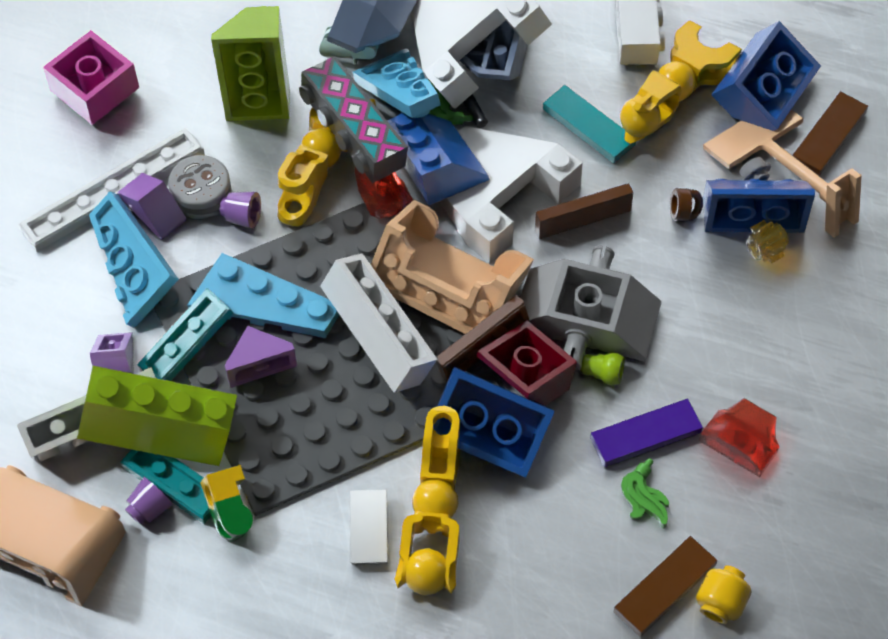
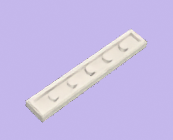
M185 127L18 223L19 228L36 252L90 222L89 214L109 191L117 194L119 190L141 173L162 180L170 175L172 169L180 161L191 156L205 155L204 148Z

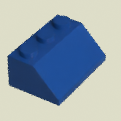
M778 21L754 35L711 95L732 118L775 131L784 121L821 65L790 31Z
M401 113L387 120L408 146L406 167L404 168L428 205L489 180L487 172L451 121L429 113L418 118H411L405 113Z
M759 179L706 180L703 194L705 232L805 233L815 197V189L807 181H794L791 179L782 181H761Z
M456 367L453 368L438 403V406L453 408L459 415L458 449L525 478L555 412L549 407L531 401ZM440 418L434 423L433 429L437 434L446 435L450 432L452 424L448 419Z

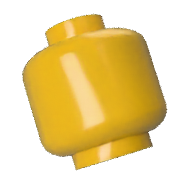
M725 565L724 569L713 568L709 570L696 594L697 603L701 606L699 611L705 617L720 624H727L728 620L735 621L739 619L752 593L750 585L744 580L745 574L729 565Z

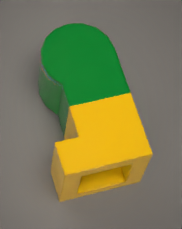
M241 465L208 474L200 482L216 530L222 538L229 541L238 540L243 537L252 527L253 523L252 513L249 508L243 505L237 487L245 479Z

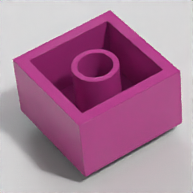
M92 30L43 67L50 91L91 125L95 124L140 88L134 64Z

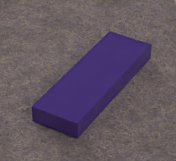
M687 398L591 432L590 439L605 468L702 433L703 426Z

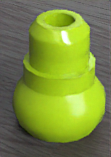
M618 353L598 354V356L586 354L583 357L580 371L584 375H591L596 379H601L605 384L617 385L620 384L623 377L625 359Z

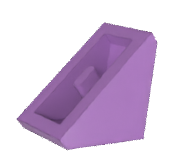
M141 173L117 192L124 203L160 240H163L186 221L185 215L162 180Z
M247 326L225 364L230 388L296 367L295 350L292 343Z
M133 332L98 335L90 351L92 366L133 374Z

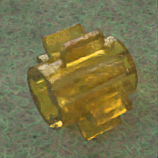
M763 220L750 227L752 234L748 235L749 238L746 240V245L753 258L763 262L769 260L772 264L785 256L783 251L787 249L789 238L785 229L780 224L766 223Z

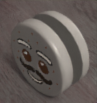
M196 155L180 161L169 175L168 186L170 193L183 214L192 219H207L218 215L222 198L227 197L232 192L227 168L221 161L210 156Z

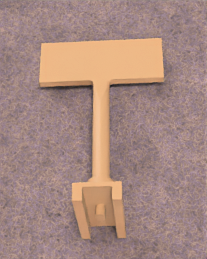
M792 109L775 131L740 121L703 144V149L728 169L759 150L766 151L820 193V199L826 202L825 231L833 238L839 235V226L845 220L850 221L854 225L859 222L861 174L851 168L838 178L827 183L774 142L803 123V118Z

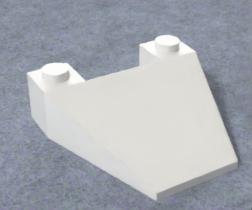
M418 0L411 12L423 73L454 109L479 88L458 64V61L505 20L527 45L531 44L552 25L546 14L534 0Z
M464 126L458 132L487 172L489 180L443 199L440 202L465 244L490 264L513 244L514 221L502 213L499 208L530 182L557 204H560L581 185L583 162L559 143Z

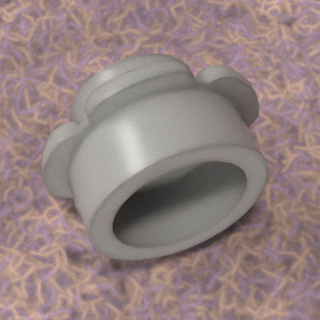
M757 157L744 164L739 172L743 177L742 180L759 179L767 181L770 177L768 171H770L771 165L769 163L766 164L761 157Z

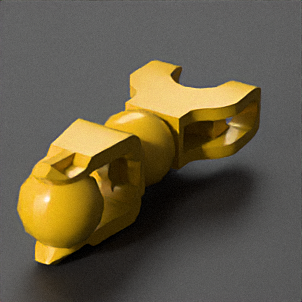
M691 20L687 21L675 33L674 46L670 53L671 62L663 65L658 72L653 70L639 89L637 95L626 101L621 109L620 120L622 128L625 130V141L630 144L665 125L674 116L679 101L688 98L693 90L695 91L699 86L719 84L740 56L742 49L730 42L720 48L704 46L699 42L698 35L702 26Z
M370 99L372 103L376 106L375 99ZM313 107L309 112V132L303 137L298 149L286 156L278 171V187L283 190V193L278 201L277 216L282 223L290 226H301L307 221L317 203L322 185L327 177L328 168L332 167L339 160L341 152L344 151L337 144L335 135L329 127L325 128L320 123L317 112ZM292 201H296L302 206V209L296 213H289L287 211Z
M448 406L434 407L428 412L426 417L420 472L421 484L416 488L412 497L414 515L407 516L403 521L399 551L400 558L394 578L397 588L406 583L414 592L424 596L436 594L444 587L452 594L456 588V566L460 534L457 521L451 518L456 513L459 504L455 483L460 457V449H458L460 419L457 411ZM440 418H446L452 424L450 432L446 435L437 434L433 429L434 423ZM424 530L430 534L441 531L442 535L448 537L446 558L440 552L430 548L419 549L411 554L414 535L423 533Z

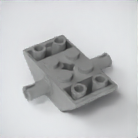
M603 246L594 247L590 265L561 259L531 268L520 298L525 303L529 322L548 338L566 342L564 351L577 361L575 371H579L582 367L586 347L646 361L659 314L661 300L632 275L609 270L615 253L607 246L603 258L601 255Z

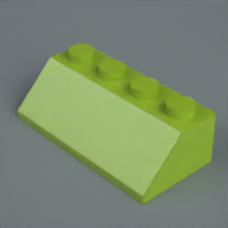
M279 6L245 7L211 34L226 121L290 119V85Z
M92 366L77 439L220 466L230 432L237 395Z

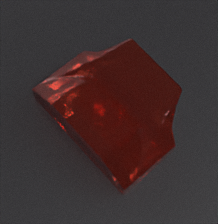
M355 166L358 191L371 216L382 219L398 215L413 201L404 181L397 176L396 172L372 183L366 174H361Z
M743 398L728 409L718 410L701 432L699 441L760 478L779 450V444L776 440L777 418Z

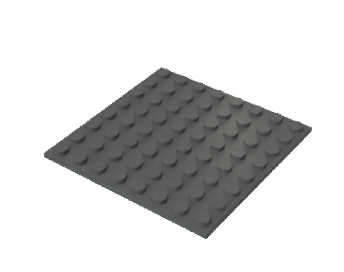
M388 192L238 254L233 258L328 299L320 286L335 260L363 253L371 265L386 224L398 215L402 209L392 192ZM213 265L180 278L153 307L165 332L188 309L187 304ZM395 299L436 357L465 335L445 323ZM340 315L326 338L282 330V326L273 324L255 325L251 324L250 320L232 317L231 320L228 319L183 367L191 386L237 395L224 453L231 467L241 465L245 479L241 482L240 486L255 516L423 442L427 414L432 408L438 406L447 381L441 376L437 363H435L420 385L394 393ZM247 326L293 344L297 362L296 367L230 388L225 364ZM482 360L466 371L506 389L499 375Z

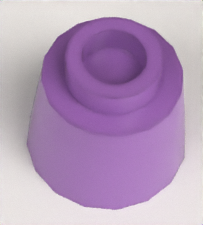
M231 192L227 197L222 198L220 214L225 216L227 222L253 229L258 224L260 218L261 197L258 192Z
M143 477L126 500L129 506L125 511L141 525L145 520L150 523L173 504L161 490L147 478Z

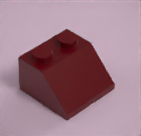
M528 320L485 346L477 353V357L524 397L545 406L570 390L577 361Z

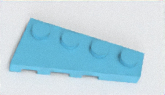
M407 48L352 72L355 82L359 86L411 118L423 117L431 109L440 106L438 93L428 78L425 79L422 69L417 67L415 59L411 57Z
M109 191L89 214L99 246L105 250L107 256L105 264L108 273L114 276L117 285L114 291L118 301L123 303L126 312L123 314L125 323L135 328L179 278L121 197Z
M221 253L187 304L189 308L208 288L234 312L228 318L229 320L232 317L250 320L251 324L264 326L265 323L282 326V330L326 338L340 315L329 299L224 253Z

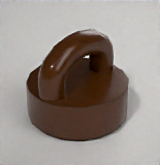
M675 188L670 197V214L674 221L696 219L703 208L701 193L694 189ZM692 198H694V200H695V206H694V209H693V210H692Z

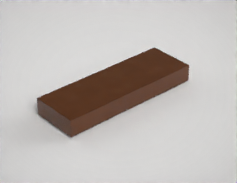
M840 91L792 156L820 176L867 113L868 105Z
M623 184L537 211L535 232L538 239L540 240L630 212L634 194L630 184Z
M515 295L436 357L438 359L436 363L441 376L448 382L454 367L466 372L481 360L477 357L479 350L526 320L529 321L524 301Z
M689 536L614 607L613 612L641 637L687 594L709 570L713 569L718 560L692 536Z

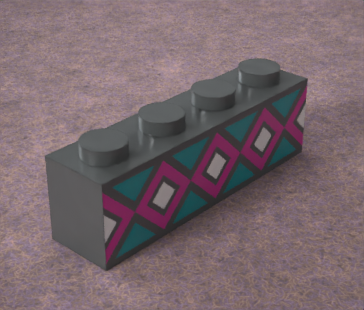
M335 56L301 72L299 92L302 100L314 108L320 123L325 128L329 127L335 135L339 147L344 151L347 150L361 174L365 173L370 181L374 183L406 167L408 146Z

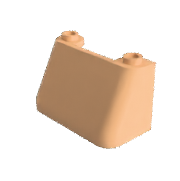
M413 200L386 224L371 266L395 299L466 334L514 297L527 276L534 259L519 251L506 250L499 255L494 266L436 238L435 235L439 227L437 214L430 207Z
M14 466L0 467V559L43 578L45 584L51 588L56 585L61 589H66L68 592L65 595V599L82 607L126 533L123 524L119 520L120 515L112 508L107 506L95 507L26 477L23 471Z

